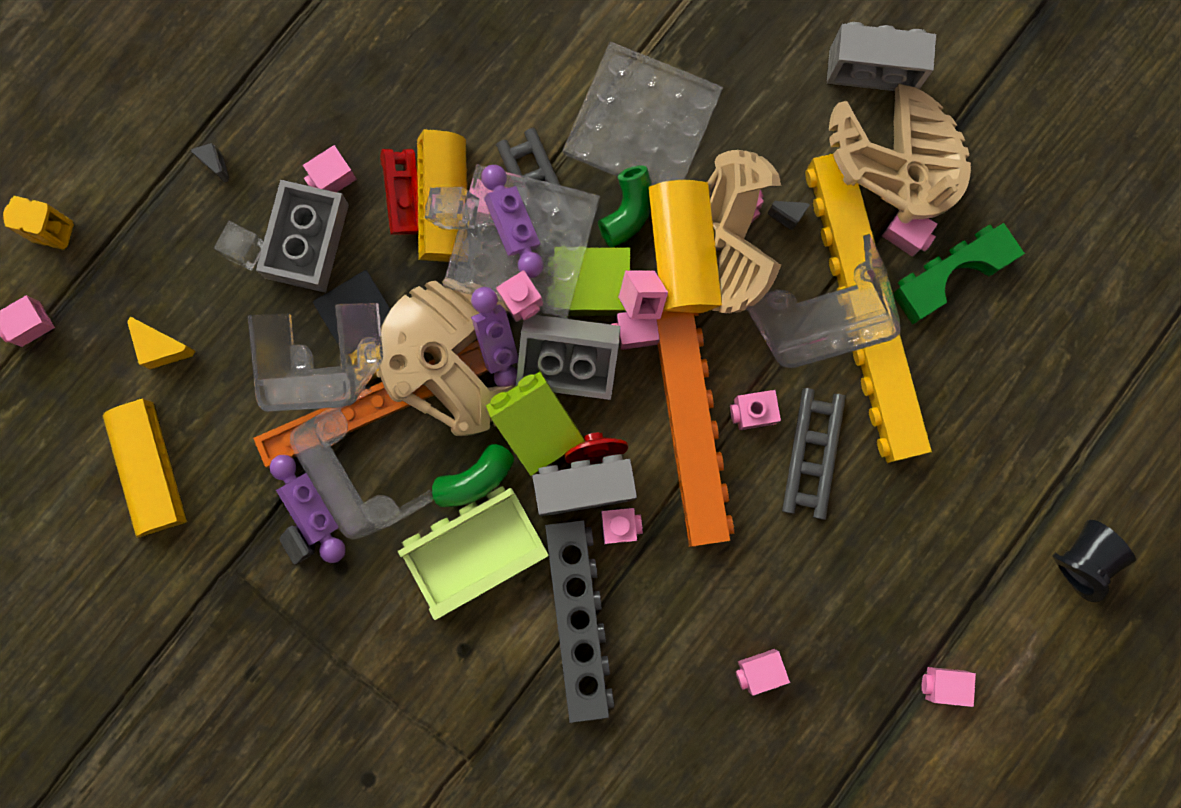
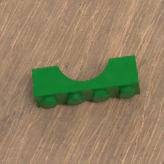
M1004 223L996 228H993L991 224L974 234L977 240L969 245L965 240L949 250L951 256L942 261L938 256L923 266L925 269L924 273L916 277L913 272L897 282L900 288L892 295L912 325L947 303L945 286L952 271L960 268H971L990 277L1025 254Z

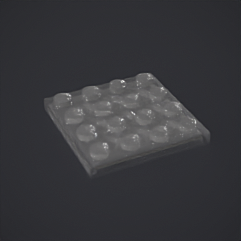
M610 41L563 148V154L615 176L633 166H646L652 185L666 181L685 180L723 87Z
M476 165L443 286L447 289L470 295L480 287H489L496 293L498 302L503 303L496 287L520 273L518 269L520 255H507L484 200V197L489 192H493L487 189L481 181V174L486 167ZM506 172L507 181L504 185L505 189L517 187L540 241V245L532 250V252L541 256L544 263L543 270L537 277L529 278L542 297L543 306L540 307L539 312L568 319L600 196Z

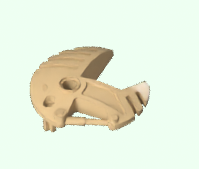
M898 84L895 88L894 150L871 143L868 140L847 101L839 102L834 107L830 117L829 131L837 132L833 133L829 140L831 147H840L833 153V156L844 175L843 182L847 185L858 183L879 195L882 200L898 208V218L903 223H909L913 219H928L941 215L961 199L970 180L971 162L966 161L970 155L968 148L963 147L962 143L965 139L962 132L956 131L955 127L957 124L954 119L941 111L943 107L936 100L916 87Z
M731 150L716 157V169L708 180L709 195H711V190L715 185L710 204L722 306L714 308L712 311H719L720 313H738L746 310L748 306H754L769 291L781 267V264L744 239L755 213L760 189L781 186L779 174L767 159L758 156L757 153Z
M454 279L443 280L442 283L445 286H442L437 281H431L425 284L427 290L418 286L409 292L412 295L411 298L404 295L399 299L384 319L377 343V363L379 369L377 377L381 378L387 393L393 401H404L424 414L428 413L450 426L451 432L455 436L482 433L490 429V422L492 421L486 405L490 403L495 395L500 392H508L516 387V385L487 388L476 374L457 356L458 353L477 339L471 317L480 312L476 311L472 306L471 297L473 292L482 286L465 281L463 284L468 288L466 289ZM497 296V305L501 304V306L506 310V314H508L509 311L506 308L505 304ZM424 352H428L434 357L435 365L425 361ZM421 385L427 386L453 414L454 419L435 409L430 403L416 396L413 392Z

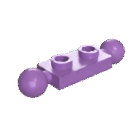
M489 165L483 170L481 181L487 189L493 192H489L484 197V200L507 255L519 254V271L524 270L529 278L537 277L542 272L544 263L541 256L532 252V250L540 245V241L516 186L505 189L504 185L507 181V175L502 167Z
M480 287L473 292L471 297L472 306L480 313L472 316L471 319L486 369L491 374L494 373V381L497 386L516 385L517 370L511 365L517 363L519 358L506 310L501 304L497 305L498 298L494 290L489 287Z
M288 455L276 456L270 463V472L276 479L283 480L285 483L284 486L276 491L308 545L320 541L319 552L322 559L329 563L340 561L345 555V545L340 539L332 537L330 534L338 529L339 526L307 472L296 477V463L294 459Z

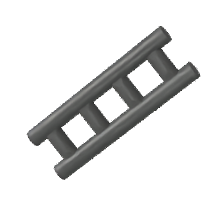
M530 128L524 132L527 142L510 148L507 140H501L496 146L513 185L518 189L540 241V247L544 255H548L554 252L553 241L569 235L572 243H577L583 240L584 237L535 128ZM533 153L539 169L522 175L516 159ZM545 180L552 196L535 203L528 186ZM557 207L564 224L546 230L540 214Z
M803 388L782 512L795 514L796 505L815 508L813 518L826 520L846 396L833 394L832 403L814 400V389ZM811 412L830 415L827 434L809 431ZM806 443L825 446L822 465L803 461ZM801 474L820 477L817 496L798 492Z

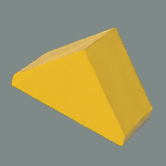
M132 317L127 322L139 365L153 369L192 357L195 353V350Z

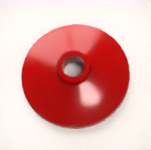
M599 432L591 433L584 436V442L574 446L565 453V460L569 464L582 460H590V464L601 463L603 457L626 453L628 443L621 439L603 438V434Z

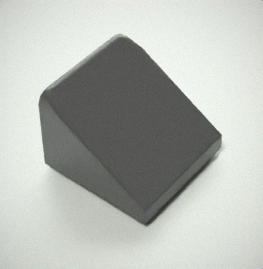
M210 143L191 149V152L223 182L229 181L228 179L230 178L223 155L215 145Z
M774 201L768 211V215L785 227L793 230L810 204Z
M298 526L288 527L280 536V542L294 565L315 554L312 545H308Z

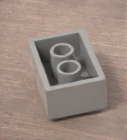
M860 22L842 24L829 50L826 84L895 91L898 84H903L920 89L934 69L936 34L926 33L922 29L896 30L893 26L888 25L869 27L864 26Z
M280 180L256 271L268 280L326 293L349 206L343 194Z
M534 315L524 320L520 338L516 386L525 376L535 375L541 371L555 393L611 400L619 347L620 326Z
M622 454L603 457L602 463L591 465L590 460L572 462L571 469L560 471L558 470V465L542 467L538 469L539 474L532 475L538 512L541 517L630 502L637 498L631 460H623Z

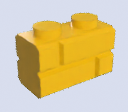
M13 196L3 212L5 227L32 243L48 245L62 250L68 246L74 226L73 221L49 204Z

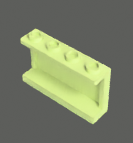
M503 486L486 495L489 500L477 506L476 502H473L459 510L461 516L450 522L448 518H444L430 526L433 532L422 538L418 533L402 542L404 548L399 550L398 553L405 560L430 606L429 611L434 620L441 618L549 556L512 488L505 490Z

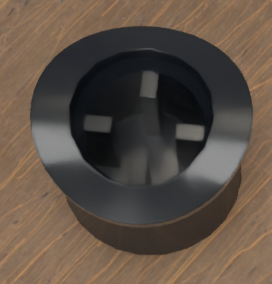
M1096 520L1086 521L1079 537L1069 551L1067 550L1062 556L1056 552L1052 555L1074 590L1090 602L1102 601L1109 593L1110 579L1121 570L1136 562V557L1126 542L1111 528Z

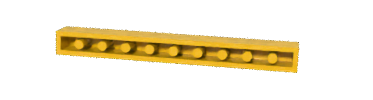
M833 154L813 158L808 166V170L805 172L808 187L814 190L816 198L813 200L814 211L817 217H821L824 227L821 229V237L824 246H829L832 257L829 258L830 271L833 276H837L839 288H837L838 301L846 309L845 327L848 335H853L855 343L853 357L856 365H861L864 378H861L862 390L865 396H869L872 408L869 409V416L874 427L877 426L880 439L877 440L881 457L886 458L887 463L932 452L859 184L847 185L843 182L844 175L840 171Z

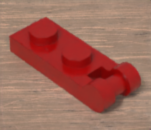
M382 149L380 159L384 172L390 235L418 234V175L415 152L413 149H403L402 152ZM395 165H403L404 171H396Z

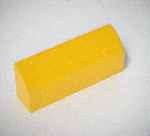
M424 129L417 139L419 260L467 263L466 139L453 132Z
M673 180L650 186L649 197L658 277L668 291L663 311L704 313L722 306L708 182Z
M142 398L106 411L102 416L136 538L186 523L187 520L154 403Z

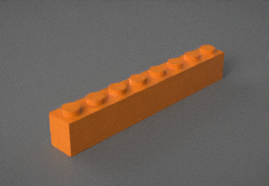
M663 311L661 319H656L659 333L658 351L689 547L730 541L729 534H734L732 516L726 515L724 505L725 502H729V494L726 483L721 484L719 471L724 470L722 453L716 452L714 440L719 439V432L716 420L711 421L709 409L714 408L711 389L706 390L704 378L709 377L708 364L706 359H701L699 347L704 346L702 329L696 328L694 316H699V313Z

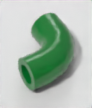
M637 165L627 168L617 177L622 190V203L618 210L598 221L600 233L610 248L626 242L638 233L650 216L649 187L652 186V181L646 166Z
M491 444L487 446L477 463L460 474L437 477L432 486V495L435 503L439 507H457L473 503L485 497L498 487L514 464L512 453L503 446Z

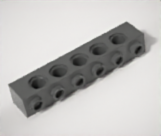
M584 520L545 525L569 722L609 718L608 709L614 708L612 688L605 689L604 676L610 675L608 656H601L600 643H606L604 624H597L596 611L602 610L600 592L593 591L591 578H598L595 558L589 559L587 546H593L591 526L585 527ZM570 545L577 546L582 554L580 561L573 565L566 563L563 559V551ZM577 577L585 582L586 588L582 595L572 596L568 593L566 586L570 579ZM577 610L585 611L590 617L588 625L581 629L574 627L570 620L571 615ZM581 643L591 645L594 650L593 656L587 661L579 660L575 655V648ZM585 676L594 677L598 682L596 690L592 693H584L579 688V682Z

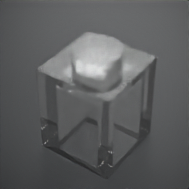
M464 187L430 188L428 201L425 206V219L441 229H474L480 199Z
M228 221L214 249L224 258L252 271L260 256L264 241L257 234Z

